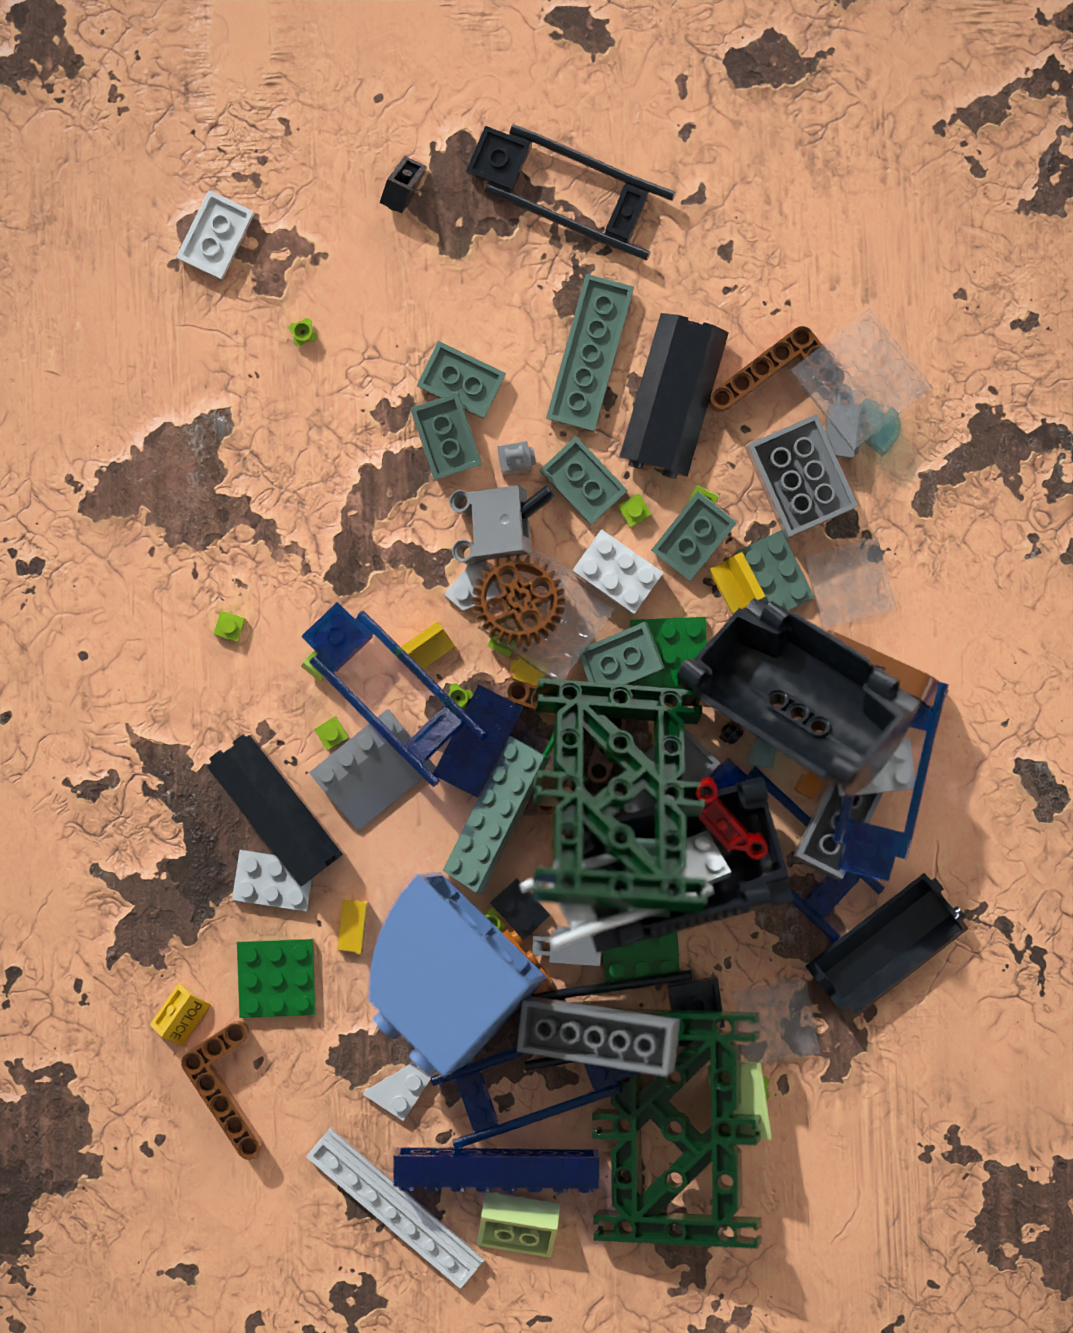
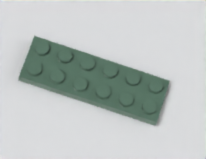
M590 274L585 275L548 409L547 420L595 432L634 286Z
M509 736L442 871L474 892L483 894L534 792V780L537 771L545 770L550 760L549 757L520 740Z

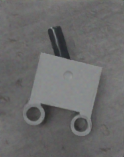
M519 485L474 492L455 491L449 498V505L453 511L465 517L472 516L474 543L463 539L457 541L452 548L453 557L461 563L474 566L480 561L506 558L507 555L514 557L517 554H520V556L531 554L529 517L554 499L553 491L548 486H544L529 499H527V490ZM467 498V505L461 509L462 501ZM470 547L469 556L464 558L465 550Z

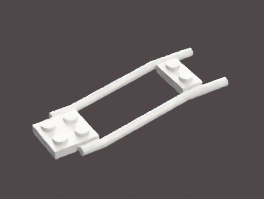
M708 831L686 839V868L681 877L705 878L706 887L702 894H705L706 897L714 894V890L710 884L730 877L731 871ZM604 854L583 860L582 870L593 869L620 860ZM532 879L520 883L523 893L533 890L535 885H540V887L546 884L549 887H554V885L542 882L532 884ZM567 883L561 884L564 889H573L571 885ZM685 893L686 896L696 897V893ZM557 903L572 931L550 939V944L553 949H557L599 931L665 911L635 909L597 921L590 905Z

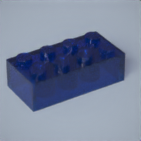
M478 684L432 775L478 798L524 707Z

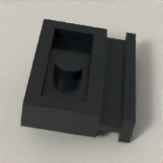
M516 878L490 904L525 940L551 914L540 902H532L530 891L523 893L520 887L521 882Z

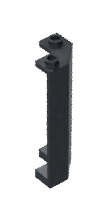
M660 314L619 458L629 461L628 466L642 469L643 466L654 467L663 471V476L677 479V475L688 477L729 332L706 322L699 324L689 321L688 317Z
M242 734L232 742L233 746L224 753L222 750H219L209 758L211 763L206 767L292 877L302 887L345 854V852L253 735L246 737L245 734Z
M925 873L920 875L805 966L849 1023L968 930L963 921L966 916L958 906L953 908L946 901L941 893L944 888L935 877L931 880Z

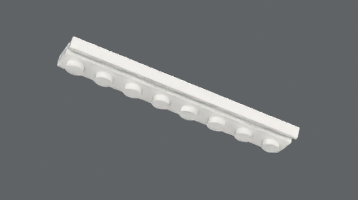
M331 1127L307 1154L306 1157L460 1289L480 1264L484 1262V1258Z

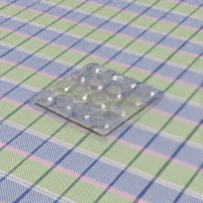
M871 308L790 370L791 374L852 451L933 388Z
M535 547L530 554V563H534L539 558L540 568L548 564L546 573L555 571V576L552 580H561L560 585L556 588H564V594L558 596L565 598V604L559 605L565 609L564 613L557 614L562 618L559 624L553 622L556 625L554 632L547 629L549 632L547 639L540 634L541 639L538 644L534 638L531 639L529 647H527L525 640L521 642L520 648H517L516 641L513 640L511 645L507 647V639L503 638L500 644L549 679L564 680L615 611L618 603ZM518 571L524 583L536 578L535 575L528 572ZM543 586L535 588L536 593L539 595L548 593L547 589ZM515 597L514 602H519V604L522 605L523 599L518 600L517 597ZM550 601L537 607L542 620L546 618L549 612ZM492 607L489 610L493 616L502 614V610L498 607ZM528 618L523 621V624L528 628L536 626V622L533 619ZM513 619L500 624L505 629L518 631ZM480 622L477 628L481 630L485 622ZM488 628L482 632L489 636L490 629ZM495 634L492 639L497 641L498 635Z

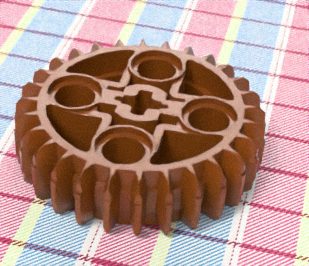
M517 554L515 561H512L510 555H507L506 563L504 564L498 558L497 567L490 563L488 565L490 573L482 570L481 577L483 579H476V585L480 588L474 587L472 592L478 596L473 597L471 600L472 604L478 605L473 608V614L480 613L476 618V623L485 622L481 630L485 631L489 628V638L497 634L498 644L503 638L507 639V647L511 645L512 640L516 641L517 648H520L521 642L524 640L527 647H529L532 638L538 644L541 639L540 634L547 639L549 637L547 629L553 632L556 630V625L553 622L559 624L562 618L557 614H563L565 610L559 606L565 604V598L558 597L564 594V588H556L560 585L561 580H552L555 576V571L546 573L548 564L540 568L539 558L534 563H530L529 555H527L525 561H521L520 554ZM518 571L528 572L536 576V578L524 583ZM508 574L513 577L514 581L505 583L500 577ZM494 581L500 595L486 601L488 589ZM543 586L547 589L548 593L539 595L536 593L535 588ZM517 597L518 600L523 599L522 605L519 602H514V598ZM550 601L549 612L546 618L542 620L537 607ZM498 607L502 610V614L493 616L489 609ZM528 618L533 619L536 622V626L528 628L523 624V621ZM513 619L518 631L505 629L500 624Z

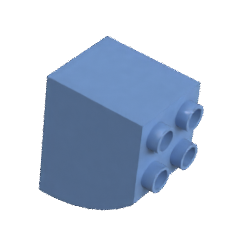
M441 872L417 874L400 894L388 913L379 933L370 970L369 1002L379 1011L373 1017V1021L383 1033L392 1039H396L402 1034L415 1047L409 1056L421 1071L428 1076H433L438 1070L445 1076L466 1066L522 1006V1000L531 997L548 977L513 945Z

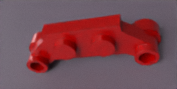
M709 777L703 778L697 788L698 799L704 800V808L698 818L729 852L732 849L747 851L748 855L753 859L763 858L767 854V842L764 836L759 833H749L717 798L718 789L715 781ZM702 787H710V788H711V789H705V788H704V793H703V794H700V793H699V791H700V789H701Z

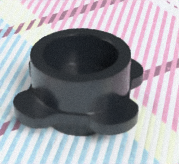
M728 722L721 729L719 738L723 739L724 743L727 742L729 745H732L742 737L744 730L735 722Z

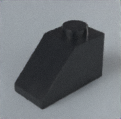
M404 156L388 177L379 203L387 206L392 211L402 214L411 202L427 166Z

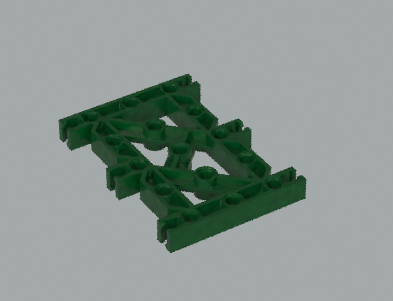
M539 678L535 689V696H538L535 702V712L557 715L554 721L553 772L537 771L534 780V790H536L533 805L555 806L556 808L553 814L552 868L536 867L532 877V884L542 882L553 884L554 887L535 885L532 891V902L701 913L706 905V895L702 894L706 887V879L681 877L686 868L685 816L699 817L704 808V800H699L697 797V788L700 782L681 781L685 772L684 724L698 725L703 714L702 706L699 705L701 700L694 696L693 690ZM543 695H550L555 697H543ZM564 696H571L573 700L566 699ZM614 699L621 700L623 704L615 702ZM664 703L671 704L673 707H667ZM608 718L654 721V764L634 745L632 736L626 731L619 730ZM583 730L604 750L608 761L618 764L625 771L619 777L612 779L609 785L594 798L583 788ZM563 741H569L573 746H568ZM614 745L622 746L623 750L617 749ZM665 749H671L674 753H668ZM542 787L554 788L555 790H542ZM704 787L700 789V794L704 793ZM562 788H570L573 792H565ZM643 790L655 800V858L634 839L633 831L628 826L619 824L613 818L617 812L625 809L629 802ZM614 791H619L624 796H617ZM665 795H671L675 800H669ZM683 797H695V800H699V802L685 800ZM582 823L604 844L606 853L612 858L619 859L631 873L582 870ZM562 835H569L573 840L567 841L563 839ZM614 839H621L624 844H617ZM665 842L674 844L676 848L668 847ZM567 883L571 885L573 889H564L561 884ZM614 887L622 888L625 893L616 892ZM666 891H673L676 897L669 896ZM685 893H696V897L686 896Z
M609 1008L679 1019L681 1027L678 1032V1040L693 1041L676 1056L674 1070L678 1071L681 1075V1081L678 1082L674 1081L670 1074L668 1076L657 1075L641 1091V1072L628 1070L631 1078L626 1080L620 1074L621 1068L610 1067L611 1104L615 1109H597L592 1113V1121H597L598 1119L612 1120L613 1125L612 1129L593 1128L592 1139L620 1141L611 1150L612 1206L616 1210L599 1209L593 1215V1224L598 1225L600 1220L614 1223L613 1230H603V1226H598V1229L593 1233V1241L758 1249L762 1243L761 1235H757L754 1238L742 1236L740 1233L741 1228H753V1230L761 1228V1217L734 1215L742 1207V1150L737 1145L757 1146L761 1141L760 1131H755V1135L741 1134L739 1132L740 1125L752 1124V1129H757L760 1123V1115L733 1114V1111L741 1104V1048L734 1041L756 1042L760 1038L759 1031L755 1030L751 1031V1033L739 1031L738 1021L759 1023V1012ZM721 1020H726L730 1023V1032H724L720 1028ZM711 1059L712 1125L701 1135L691 1124L688 1116L679 1112L669 1100ZM721 1072L729 1073L732 1077V1082H723L720 1077ZM622 1119L630 1122L631 1130H625L621 1126ZM651 1119L660 1128L664 1138L673 1142L683 1154L642 1193L641 1128ZM672 1121L678 1122L681 1125V1132L672 1130L670 1125ZM721 1124H729L732 1128V1134H725L721 1130ZM712 1162L713 1215L661 1212ZM623 1170L628 1171L632 1176V1181L623 1179L621 1172ZM671 1173H678L682 1177V1183L674 1182L671 1178ZM722 1175L730 1176L733 1180V1185L724 1184L721 1178ZM623 1221L631 1224V1232L626 1231L622 1227ZM672 1224L680 1225L683 1233H675L672 1230ZM722 1227H730L734 1235L731 1237L726 1236L722 1232Z

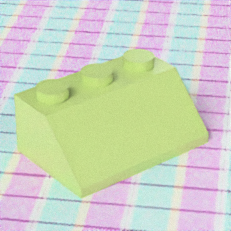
M741 1061V1104L733 1111V1114L760 1115V1123L757 1129H752V1124L740 1125L739 1132L741 1134L755 1135V1131H760L761 1141L770 1140L772 1137L761 1062ZM711 1065L707 1066V1081L711 1093ZM721 1072L720 1077L722 1081L731 1083V1075L727 1072ZM722 1123L721 1130L725 1134H732L731 1126Z
M485 1192L476 1246L551 1258L557 1233L560 1204L548 1200L528 1199L524 1196L515 1197L503 1195L499 1192Z

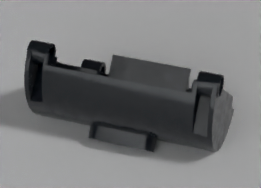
M755 598L744 609L739 608L693 660L687 659L683 662L676 676L678 685L682 689L687 691L693 690L694 696L830 785L840 784L841 791L847 796L859 793L881 772L905 737L920 704L919 700L900 689L899 679L883 669L875 667L870 662L871 659L797 613L794 612L792 614L773 601L765 605ZM774 704H781L782 706L775 707V706H773V705H774ZM794 717H801V718H803V719L795 720V719H793V718H794ZM816 730H821V731H823V732H822V733H815L814 731H816Z
M763 777L718 789L717 798L749 833H759L764 836L767 842V854L761 859H753L748 855L747 851L732 849L729 852L698 817L685 816L686 839L708 831L731 871L730 877L710 884L713 887L714 894L706 897V905L701 913L671 911L670 917L648 916L590 935L596 953L794 901L789 884L788 871L768 805V791ZM695 797L684 798L685 800L699 802V800H695ZM655 806L613 817L619 824L628 826L633 831L634 838L655 839ZM582 824V861L607 854L604 844ZM564 835L565 840H573L569 835ZM614 839L617 844H624L621 839ZM617 861L589 869V871L622 873L623 863ZM614 887V890L620 893V887ZM591 906L597 921L619 914L618 907Z

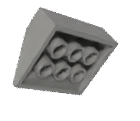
M817 414L756 440L745 447L786 539L858 507Z
M387 709L312 769L309 774L359 831L437 767L392 711Z

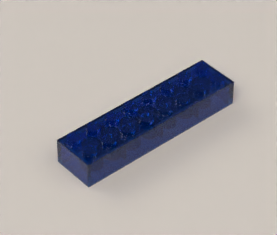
M396 1147L393 1160V1187H399L400 1191H413L414 1187H425V1191L432 1192L440 1191V1187H450V1191L454 1192L466 1191V1188H476L478 1192H490L491 1188H501L502 1192H516L517 1188H527V1192L537 1193L542 1192V1188H550L556 1193L568 1192V1189H578L580 1193H592L594 1189H599L598 1149Z

